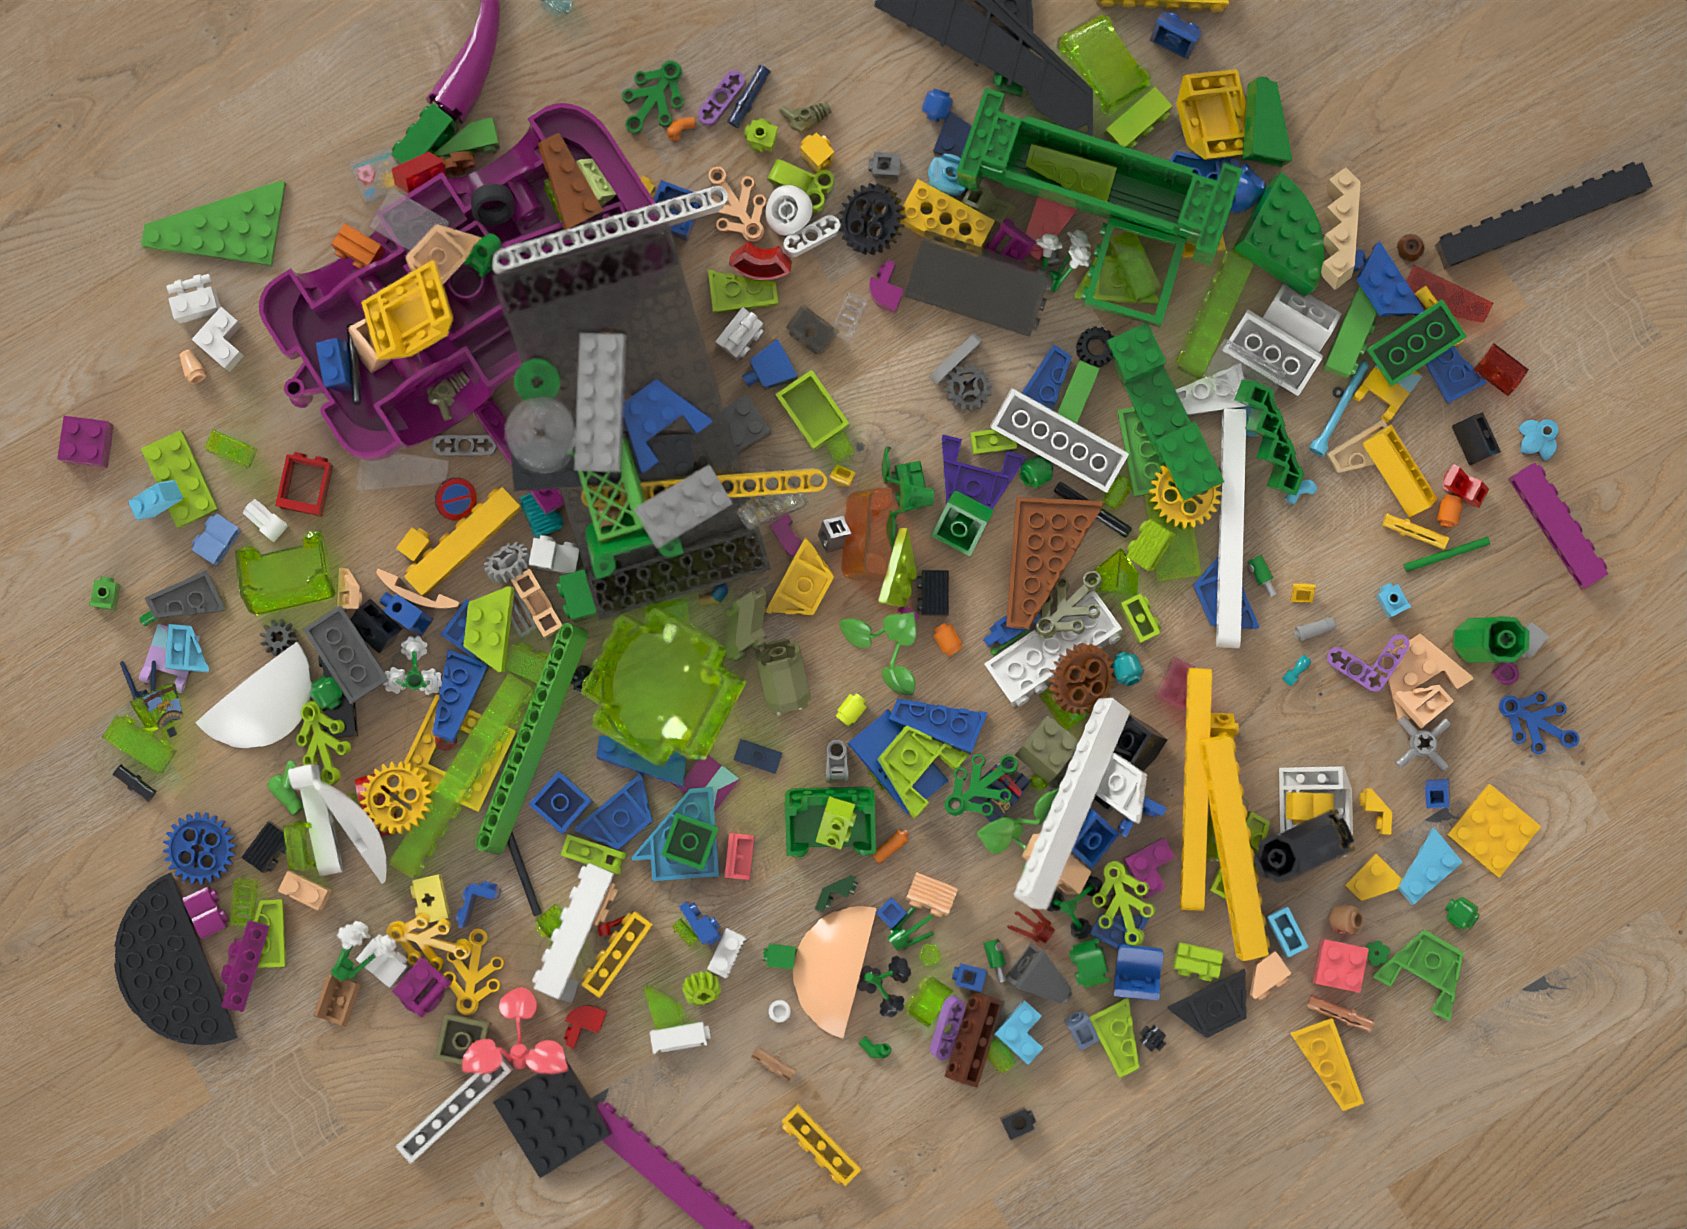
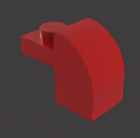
M1454 464L1444 475L1442 483L1444 486L1442 489L1446 493L1460 497L1462 502L1480 508L1489 491V488L1483 481L1468 476L1461 467Z
M582 1005L572 1010L565 1018L566 1022L573 1024L572 1027L568 1026L563 1038L567 1040L565 1046L576 1047L582 1028L599 1033L607 1010L593 1005Z

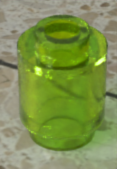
M1119 475L1113 481L1108 492H1104L1102 502L1118 510L1119 506H1123L1132 489V486L1129 485L1131 481Z
M995 1039L991 1043L987 1059L996 1071L999 1070L1003 1074L1016 1064L1013 1060L1015 1057L1002 1040L997 1042Z

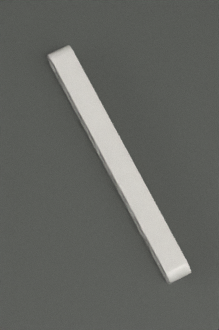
M714 186L505 248L495 254L493 269L498 275L512 274L716 213L723 209L728 195L724 188ZM711 196H718L721 202L716 203L712 201ZM697 202L701 208L694 209L690 203ZM675 208L680 214L672 215L669 209ZM654 214L659 220L653 222L649 220L648 215ZM632 220L636 222L638 227L631 228L626 222ZM613 227L616 233L608 234L605 228ZM590 233L594 235L595 240L589 241L585 239L584 234ZM571 240L574 246L566 247L562 241ZM549 246L552 252L546 254L541 250V247ZM526 252L530 254L531 258L523 260L519 254ZM506 259L509 262V265L501 266L499 265L498 260Z
M1223 409L1221 475L1225 482L1220 486L1222 495L1220 496L1216 626V646L1219 648H1240L1246 409Z

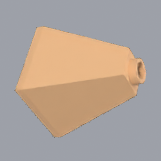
M366 318L349 327V332L359 358L371 373L386 366L391 361V359L379 360L377 358Z

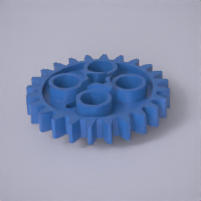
M195 812L194 819L191 814H186L187 821L179 818V826L171 825L174 832H166L171 837L170 840L163 841V843L169 845V848L163 850L164 853H169V857L164 860L172 862L168 869L176 868L174 876L183 874L182 881H187L190 877L191 884H195L197 879L200 884H204L205 878H207L209 883H212L214 880L213 875L218 879L222 878L220 871L228 872L225 865H233L229 857L236 856V853L232 852L231 848L236 847L237 844L230 842V840L235 838V835L227 834L231 827L223 828L225 821L221 820L217 823L218 816L214 815L209 819V813H204L201 818L200 812ZM190 829H193L196 833L193 841L187 839V832ZM205 829V834L202 837L201 831ZM215 833L218 837L215 845H211L208 841L209 835ZM201 844L204 847V851L199 852V850H196V845ZM186 851L191 854V861L189 863H185L182 859V855ZM207 855L213 858V865L209 868L204 864V859ZM197 858H198V864H199V865H198L197 868H195V863H196Z

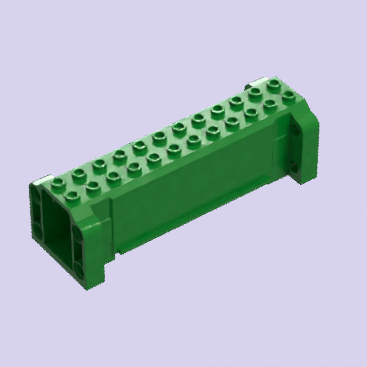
M988 88L984 89L957 169L958 186L978 191L982 179L986 178L1001 183L1005 187L1105 219L1110 217L1187 239L1186 243L1196 245L1192 260L1208 266L1212 265L1243 169L1224 163L1218 181L1192 173L1193 168L1029 116H1026L1024 120L1005 114L1004 93ZM1031 144H1039L1118 166L1108 202L1077 193L1074 190H1068V188L1061 186L1058 182L1027 167L1026 162Z

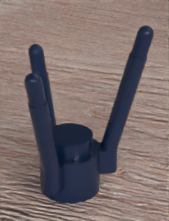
M153 660L151 665L150 693L147 692V689L136 691L131 675L125 663L121 661L120 665L133 696L135 710L147 708L142 698L155 692L156 661Z

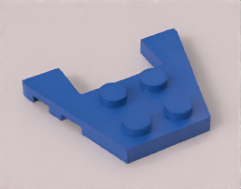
M657 379L627 399L623 405V421L629 434L641 474L659 462L646 444V441L681 415L695 434L713 422L708 416Z

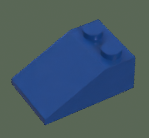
M1163 12L1156 21L1150 41L1188 60L1203 31L1199 30V27L1191 22L1185 23L1181 21L1180 17L1174 13L1169 12L1167 14Z

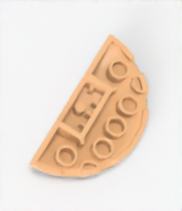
M853 906L824 916L805 934L795 955L793 981L802 1008L820 1028L840 1038H843L877 908Z

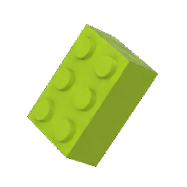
M810 370L775 394L777 401L813 452L850 427V423L813 370Z

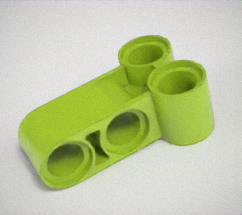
M776 159L767 178L769 182L778 187L792 185L803 190L810 199L813 197L820 198V204L812 205V213L823 211L825 208L823 194L832 192L835 186L834 176L829 170H820L816 175H813L780 159ZM822 178L830 179V183L827 186L819 184V180Z

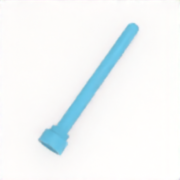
M1362 361L1320 438L1317 437L1316 440L1312 441L1309 450L1322 457L1325 456L1329 449L1327 441L1369 366L1368 362Z

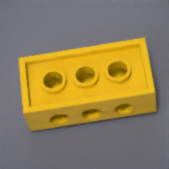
M917 179L903 205L905 209L900 212V214L906 216L905 219L900 220V223L904 224L906 228L972 264L995 224V220ZM927 207L932 210V213L925 215L920 210ZM942 218H948L950 219L951 223L949 225H943L941 224L940 220ZM966 228L970 231V234L967 236L961 235L959 230Z

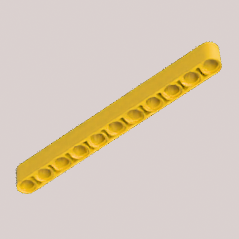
M815 468L716 475L721 484L724 481L733 483L732 489L726 492L728 497L813 492L824 489L827 484L825 474L820 469ZM815 474L822 476V481L819 485H812L810 483L811 477ZM791 476L800 478V483L795 487L788 485V480ZM771 477L776 478L778 481L776 487H766L767 479ZM684 479L640 482L645 501L656 496L653 493V489L656 486L661 485L667 490ZM747 479L755 481V486L751 490L743 488V483ZM604 484L600 494L611 499L608 496V492L616 488L610 484ZM590 485L589 488L597 491L600 485ZM583 489V491H582V501H583V503H584L585 505L588 506V503H587V500H586V497H585V493H584V489ZM619 490L621 495L614 502L619 505H625L628 500L627 494ZM598 497L594 506H607L608 501Z
M1188 668L1180 909L1190 911H1204L1208 792L1199 740L1210 738L1212 670L1206 668Z

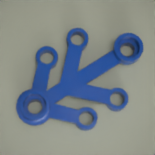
M1535 692L1533 696L1522 699L1508 695L1500 700L1499 711L1503 716L1509 718L1513 731L1511 735L1512 741L1519 744L1526 740V734L1521 730L1519 716L1526 720L1532 740L1531 751L1534 754H1542L1546 750L1538 728L1560 739V743L1566 748L1575 747L1579 743V735L1576 731H1563L1542 719L1552 715L1560 716L1565 714L1567 707L1564 703L1557 702L1551 707L1534 712L1523 709V707L1532 704H1544L1547 701V695L1544 692ZM1538 694L1543 696L1542 702L1536 700ZM1508 702L1512 703L1513 709L1511 711L1507 710L1506 704ZM1557 705L1562 706L1563 710L1561 713L1556 711ZM1516 733H1521L1522 739L1520 741L1516 740ZM1566 735L1571 736L1572 741L1570 743L1565 741ZM1537 743H1539L1542 746L1540 752L1535 750V745Z

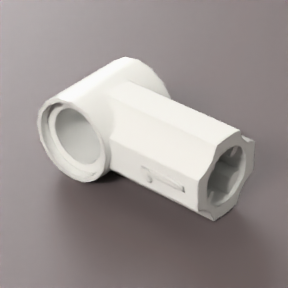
M256 499L250 502L243 511V514L260 528L259 530L272 542H275L288 527L281 518L274 513L272 514Z

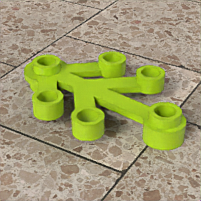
M309 701L301 708V716L304 723L296 737V742L299 746L310 744L307 754L303 757L304 766L318 764L316 753L319 748L324 764V769L320 773V779L323 783L334 785L339 782L341 773L333 766L327 745L335 749L339 755L349 754L351 745L347 741H338L322 730L321 723L327 726L333 734L342 733L344 731V723L341 720H332L322 713V708H319L315 701ZM311 728H313V732H314L312 738H311V735L309 734Z
M1112 861L1104 868L1106 880L1101 890L1092 898V902L1096 907L1104 906L1107 903V895L1114 885L1116 895L1106 914L1099 918V925L1103 929L1110 928L1114 922L1113 918L1120 907L1127 929L1125 941L1128 945L1138 946L1144 941V933L1136 928L1129 904L1140 910L1144 917L1153 916L1155 914V906L1151 903H1145L1126 892L1123 883L1133 887L1135 893L1140 896L1148 893L1149 885L1126 874V869L1122 863ZM1112 869L1117 870L1118 875L1116 877L1112 876ZM1140 884L1145 887L1143 893L1138 890ZM1098 896L1103 898L1102 904L1097 903L1096 899ZM1146 906L1151 908V914L1145 913ZM1104 918L1109 919L1108 926L1103 924ZM1131 934L1136 935L1137 940L1135 942L1130 940Z

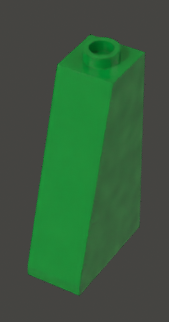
M1257 77L1247 84L1243 159L1283 167L1292 162V153L1278 84L1276 81L1269 80L1268 77Z

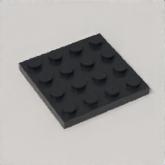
M566 1058L567 1071L561 1073H537L493 1101V1104L539 1178L547 1175L612 1134Z

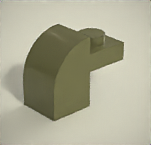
M979 186L978 191L969 189L962 200V203L995 220V223L999 225L1005 218L1011 219L1017 209L1013 204L996 198L990 190Z

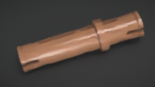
M1312 994L1307 1002L1306 1008L1342 1021L1348 1027L1354 1026L1368 1033L1373 1028L1375 1020L1356 1013L1354 1009H1345Z

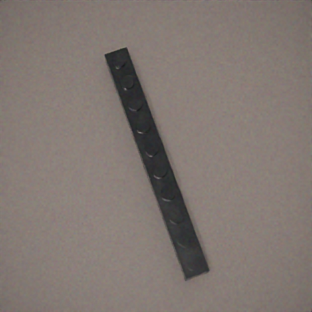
M1635 162L1628 163L1622 166L1623 170L1616 173L1615 170H1610L1602 174L1603 178L1595 180L1594 177L1581 182L1582 186L1574 188V185L1561 190L1562 193L1559 195L1548 194L1541 198V202L1535 204L1533 201L1521 205L1520 210L1515 212L1513 209L1502 212L1500 214L1501 217L1497 219L1489 217L1480 221L1481 225L1473 227L1472 224L1460 229L1458 234L1453 235L1450 232L1439 237L1440 241L1435 244L1444 269L1648 191L1653 185L1643 162L1635 164Z

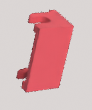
M729 833L724 878L750 880L754 845L753 835Z

